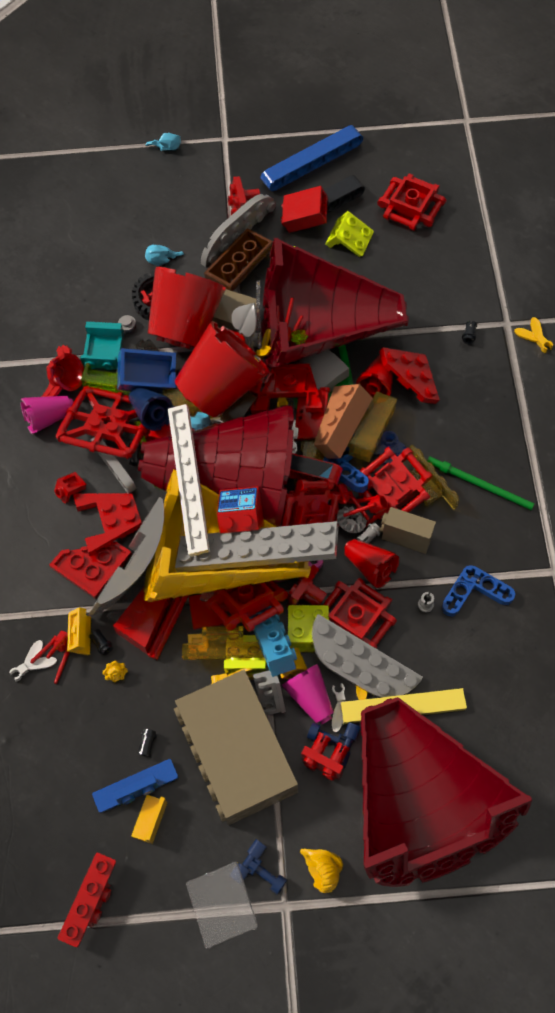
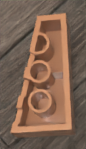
M360 384L334 386L314 442V446L327 459L341 458L373 399Z

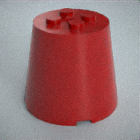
M156 267L148 334L157 337V341L169 343L173 346L186 349L195 348L206 328L212 322L226 287L197 275L186 273L183 276L176 274L177 270Z
M212 321L177 375L175 384L185 399L192 402L203 413L217 418L265 378L270 371L263 360L258 361L254 357L256 352L226 327H217L218 323Z

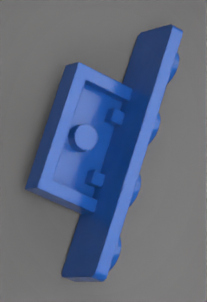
M168 759L93 792L92 796L99 813H103L120 804L131 803L138 796L151 794L156 788L178 779V775L171 759Z

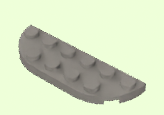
M263 194L256 195L225 220L210 237L211 240L207 248L205 247L203 250L201 264L207 267L210 263H214L217 257L224 253L247 228L251 230L257 222H261L265 215L275 209L274 199L267 194L265 196Z
M317 614L312 627V639L316 655L334 673L366 692L379 697L404 695L413 690L422 680L423 676Z

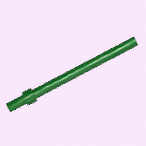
M431 456L427 460L428 464L439 468L445 474L448 472L529 510H532L535 504L451 466L449 462H442Z

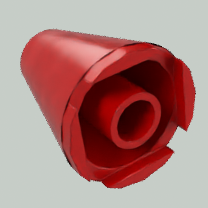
M379 354L357 378L356 384H360L373 398L372 400H375L374 403L385 402L391 395L393 371L390 370L388 372L383 367Z
M357 539L348 541L344 547L345 556L371 585L376 588L385 586L391 579L388 576L391 572L395 573L398 568L400 558L394 552Z

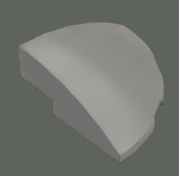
M330 350L302 358L298 363H310L317 389L329 387L330 392H332L336 384L349 377L347 365Z

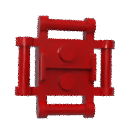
M409 173L407 177L404 176L403 180L393 177L383 197L379 198L377 204L381 208H387L383 215L384 219H391L415 231L419 221L423 222L427 227L433 225L435 216L446 203V198L437 194L440 185L430 184L415 178L413 174ZM431 201L435 202L429 215L424 214Z
M388 446L384 449L385 452L371 464L359 470L368 477L369 483L368 489L358 494L364 498L373 497L369 490L374 488L380 496L382 495L386 498L388 509L385 512L388 513L390 507L400 509L420 493L401 509L409 513L421 502L431 498L423 486L433 478V475L430 471L427 472L409 447L403 450L397 457ZM388 458H391L393 460L391 463L388 462L380 470H378L375 473V476L372 478L370 473H372ZM408 460L421 475L418 481L403 464L404 461Z
M325 478L323 481L298 480L295 491H290L289 494H286L280 527L334 522L341 493L330 491L334 487L333 480L331 478Z
M358 578L354 585L350 587L338 581L334 586L333 592L323 603V605H327L330 609L339 595L344 593V596L329 613V621L377 649L378 643L388 629L397 622L395 617L385 611L393 599L388 596L384 597L366 585L365 581L361 578ZM379 618H382L384 623L371 640L367 639V635L376 625Z
M274 581L255 585L249 584L212 591L215 596L207 600L206 606L218 615L224 622L227 630L235 629L237 624L242 622L245 629L250 632L255 629L256 625L276 614L280 615L284 612L282 605L278 601H284L288 597V592L284 588H280ZM223 602L232 616H229L219 604ZM268 606H271L270 609L264 611L263 613L257 615L256 617H254V618H252V619L249 618V617H251L252 615H254V614L260 612L261 610L267 608Z

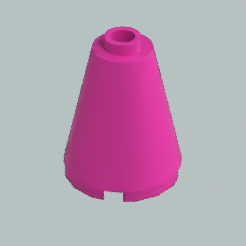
M68 396L21 398L23 401L21 402L24 420L30 423V426H27L31 434H35L63 419L66 416L67 409L73 404V400L69 399Z
M318 664L282 684L286 692L315 723L320 721L322 725L332 719L333 708Z

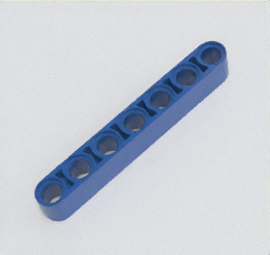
M353 125L347 126L266 169L260 178L270 191H275L358 147L364 138Z

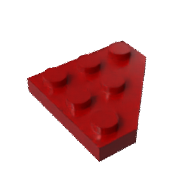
M384 347L379 351L383 367L388 372L392 370L398 376L397 380L407 389L411 388L417 394V399L431 404H436L440 401L426 354Z
M116 541L111 542V545L107 548L102 547L97 550L93 556H89L87 546L76 550L66 549L61 550L49 566L96 599L118 566L122 568L132 556V552Z

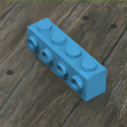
M268 606L267 608L261 610L260 612H258V613L252 615V616L249 617V618L252 619V618L256 617L257 615H259V614L263 613L264 611L270 609L271 606ZM277 614L256 625L253 630L272 677L296 669L294 660H297L294 648H290L288 634L284 635L286 633L282 622H278L280 618Z

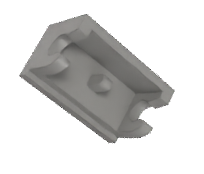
M269 670L254 674L258 700L262 708L273 706L271 709L264 710L265 714L271 715L286 712L278 676L272 677Z

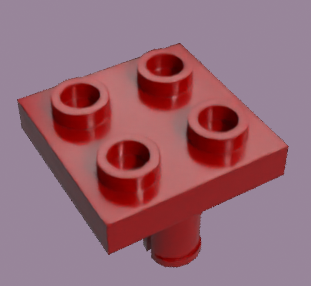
M240 176L233 177V182L230 184L228 205L232 208L231 215L248 200L260 194L259 189L244 190Z
M315 565L311 566L308 578L299 577L297 584H294L286 599L289 601L286 607L296 605L300 599H304L312 605H320L327 593L312 584L319 571L318 567Z
M319 732L311 748L305 746L301 752L302 761L305 762L304 766L313 771L316 768L323 772L322 775L329 780L334 781V779L340 781L344 766L341 764L350 748L345 745L342 749L343 744L338 742L330 759L322 754L331 738L326 735L323 739L324 734Z

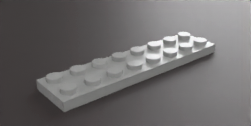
M337 521L261 528L251 531L209 533L210 552L192 557L188 555L186 536H181L175 569L178 573L293 563L295 561L336 559L339 526Z

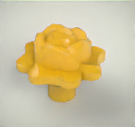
M113 661L106 664V669L102 673L105 675V680L117 682L124 679L128 669L125 668V663Z

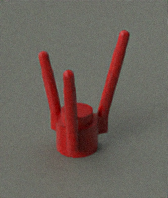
M294 298L290 299L285 320L288 329V343H290V340H294L295 333L303 319V315H301L292 331L288 327ZM279 305L276 306L277 328L280 322Z
M338 484L336 488H333V491L341 493V499L338 500V503L347 504L349 499H351L357 508L362 507L352 491H348L345 484ZM337 505V510H336V515H335V521H337L336 516H337V513L339 512V507H338V505ZM365 511L361 512L366 520L370 519Z
M380 494L373 497L356 499L359 503H369L366 506L344 513L343 517L369 509L371 513L376 515L367 521V527L386 513L385 510L388 509V502ZM352 500L347 502L348 504H354Z
M60 631L57 636H54L30 661L33 664L51 646L53 648L47 654V659L56 650L60 652L65 650L54 680L55 684L58 683L70 653L67 651L68 633L65 631Z

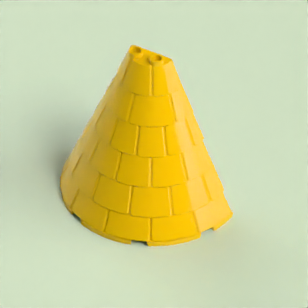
M173 469L164 500V522L161 538L146 570L144 584L145 601L154 602L171 597L201 594L273 580L297 577L308 578L311 566H308L309 561L298 562L297 564L294 562L286 563V568H281V564L177 573L175 564L180 537L186 535L177 471ZM200 484L207 534L219 533L217 519L219 494ZM264 520V526L262 528L276 527L268 521Z

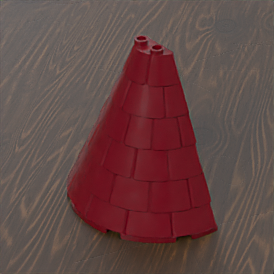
M274 238L270 252V268H267L263 296V309L265 310L264 319L262 320V340L266 330H271L267 345L271 347V352L266 356L265 361L268 367L277 368L289 362L297 361L313 354H319L380 332L408 325L409 316L406 315L407 302L404 301L403 294L362 275L360 276L342 266H336L299 247H293L279 238ZM294 298L288 327L292 331L301 315H303V319L295 333L294 340H290V343H288V329L285 320L290 299ZM277 305H279V312H280V322H279L278 328H277V312H276V306H277Z
M284 405L269 411H262L246 417H239L220 424L216 423L192 430L200 484L219 494L220 490L259 486L263 518L276 527H280L287 494V488H284V485L287 484L290 474L294 430H292L294 422L292 406ZM172 436L142 442L140 453L144 454L143 460L139 459L138 471H141V478L164 491L167 490L173 469L176 470Z
M399 697L389 698L383 703L368 706L361 711L364 816L363 864L370 879L374 878L376 884L389 887L409 886L416 878H420L423 883L456 871L471 863L470 859L478 851L486 854L502 842L519 825L517 822L518 816L520 814L524 816L528 813L532 803L530 795L525 794L509 783L506 777L463 748L460 742L442 731L439 726L421 715Z

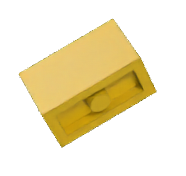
M79 607L68 613L67 651L90 655L89 635L91 634V616L86 615L85 608Z
M146 795L131 835L133 838L153 844L167 806L165 798L160 797L159 799Z

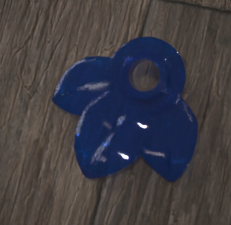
M386 431L381 435L380 439L372 441L369 447V455L380 456L385 452L384 449L389 446L395 455L399 456L406 449V446L399 441L395 432ZM388 458L383 464L386 465L388 462L391 463L393 460L391 458Z

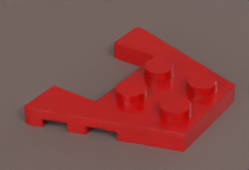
M310 363L284 364L277 368H272L264 382L265 386L262 392H259L257 395L258 398L255 405L251 406V413L253 415L262 411H269L271 398L306 397L305 409L307 413L323 412V406Z
M132 493L73 494L78 512L94 507L98 508L105 532L85 538L89 556L95 555L96 551L102 547L107 548L114 540L122 539L133 533L142 525Z

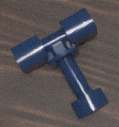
M313 722L307 738L315 741L318 733L321 732L324 734L323 739L326 735L331 738L329 743L334 744L335 748L338 742L343 744L342 749L345 745L351 748L352 743L357 739L361 727L349 722L345 733H340L339 737L320 730L321 725ZM349 751L341 764L344 768L351 754Z
M256 839L247 851L249 855L242 864L239 863L230 876L242 885L249 874L253 876L257 873L272 885L270 890L278 895L286 884L287 879L282 875L275 877L261 866L263 861L260 858L267 847Z

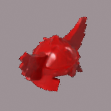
M58 346L56 350L58 356L52 359L48 366H46L47 377L50 383L41 397L58 396L62 389L74 391L82 385L85 375L84 366L81 360L72 354V349L69 346Z

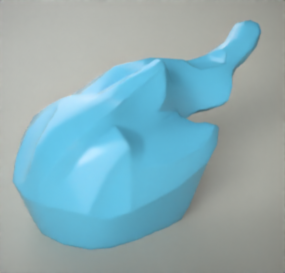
M163 133L159 140L149 141L145 146L155 145L161 151L176 150L181 144V136Z
M153 244L147 247L145 258L149 263L161 266L170 261L167 257L174 259L176 256H181L184 253L183 251L174 252L165 246Z
M197 412L195 417L190 416L191 426L194 430L207 427L211 423L210 417L206 413Z

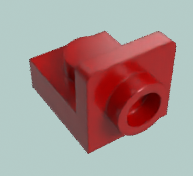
M76 472L57 479L54 492L65 504L69 502L70 495L84 490L87 484Z

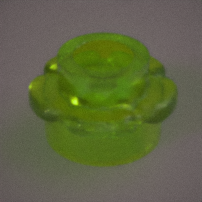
M297 330L291 333V341L295 342L296 345L305 343V340L308 338L305 330Z

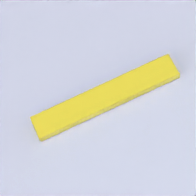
M463 688L347 701L340 704L343 724L361 722V711L366 707L375 706L389 698L393 699L396 697L402 699L421 715L467 709Z

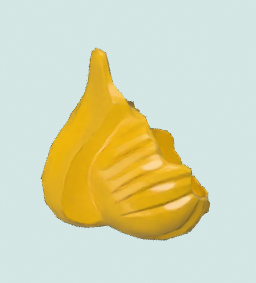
M301 849L300 853L304 856L308 870L314 879V887L322 893L332 892L339 882V873L343 869L341 858L327 850Z

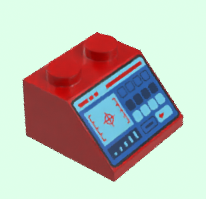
M259 486L220 490L217 508L219 533L259 530L264 526Z

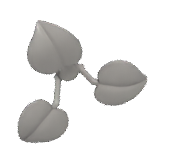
M255 303L239 306L233 311L232 324L235 329L240 330L239 334L244 335L246 344L255 351L254 347L260 345L261 337L258 333H255L257 326ZM254 356L258 361L261 360L258 356Z

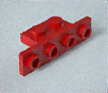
M100 853L95 854L58 935V940L78 948L87 927L92 928L93 924L98 923L102 914L100 908L103 902L106 903L111 894V889H109L111 885L108 883V880L115 867L116 860Z

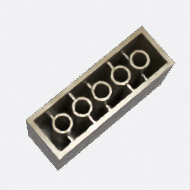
M245 669L175 700L177 705L174 708L180 726L185 725L182 727L188 744L193 743L190 748L196 763L201 762L202 764L198 767L204 781L210 782L207 788L213 802L218 801L219 803L216 805V809L222 822L226 820L229 826L298 793V783Z

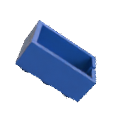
M121 348L118 354L117 390L131 391L136 387H141L156 393L172 394L176 388V372H174L176 369V353Z

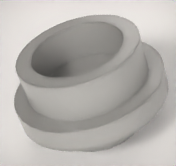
M129 315L122 316L118 323H122L123 331L126 333L133 331L136 326L135 319Z

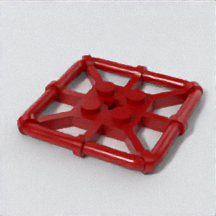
M85 386L77 395L72 406L67 409L66 416L58 428L56 439L59 442L89 449L93 453L97 451L129 459L136 452L148 429L142 423L139 426L128 424L130 419L138 417L135 410L124 411L119 409L122 402L131 404L128 395H124L123 392L116 393ZM93 394L114 399L115 401L112 407L100 405ZM85 396L93 407L91 414L78 411ZM72 419L86 422L84 426L66 432ZM123 432L136 434L130 447H127L121 439ZM85 434L95 436L91 442L76 439V437ZM102 439L115 441L119 449L100 445Z

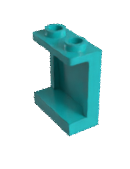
M86 322L87 337L84 354L80 357L84 368L118 369V354L122 348L124 337L122 323Z

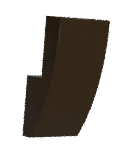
M248 391L223 413L220 420L226 422L244 417L258 397Z

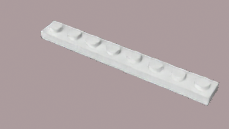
M187 404L169 408L168 414L188 555L192 557L208 553L210 548L190 412Z

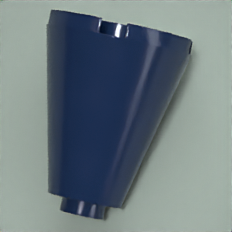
M141 387L131 390L129 401L146 429L158 431L162 429V426L170 423L168 409L174 406L167 396Z

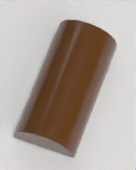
M247 228L204 272L205 278L223 285L227 290L234 291L271 252L273 241Z

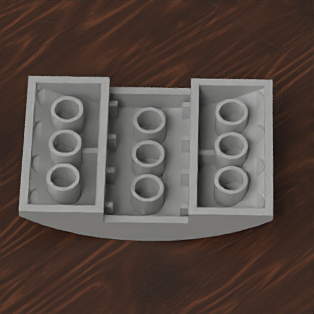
M161 497L158 498L128 548L135 552L125 569L118 566L89 612V615L94 616L117 602L130 589L150 563L156 552L163 529L164 503Z

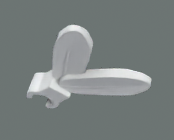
M41 640L36 641L32 645L24 663L10 670V675L14 672L20 673L18 677L14 678L15 682L21 680L28 670L49 668L57 663V659L54 657L49 659L42 657L33 664L30 663L31 659L43 649Z
M342 683L340 685L342 688L341 692H336L334 685L332 687V693L337 701L331 724L334 732H338L343 724L340 704L341 702H347L344 695L345 687ZM361 722L353 723L361 727Z

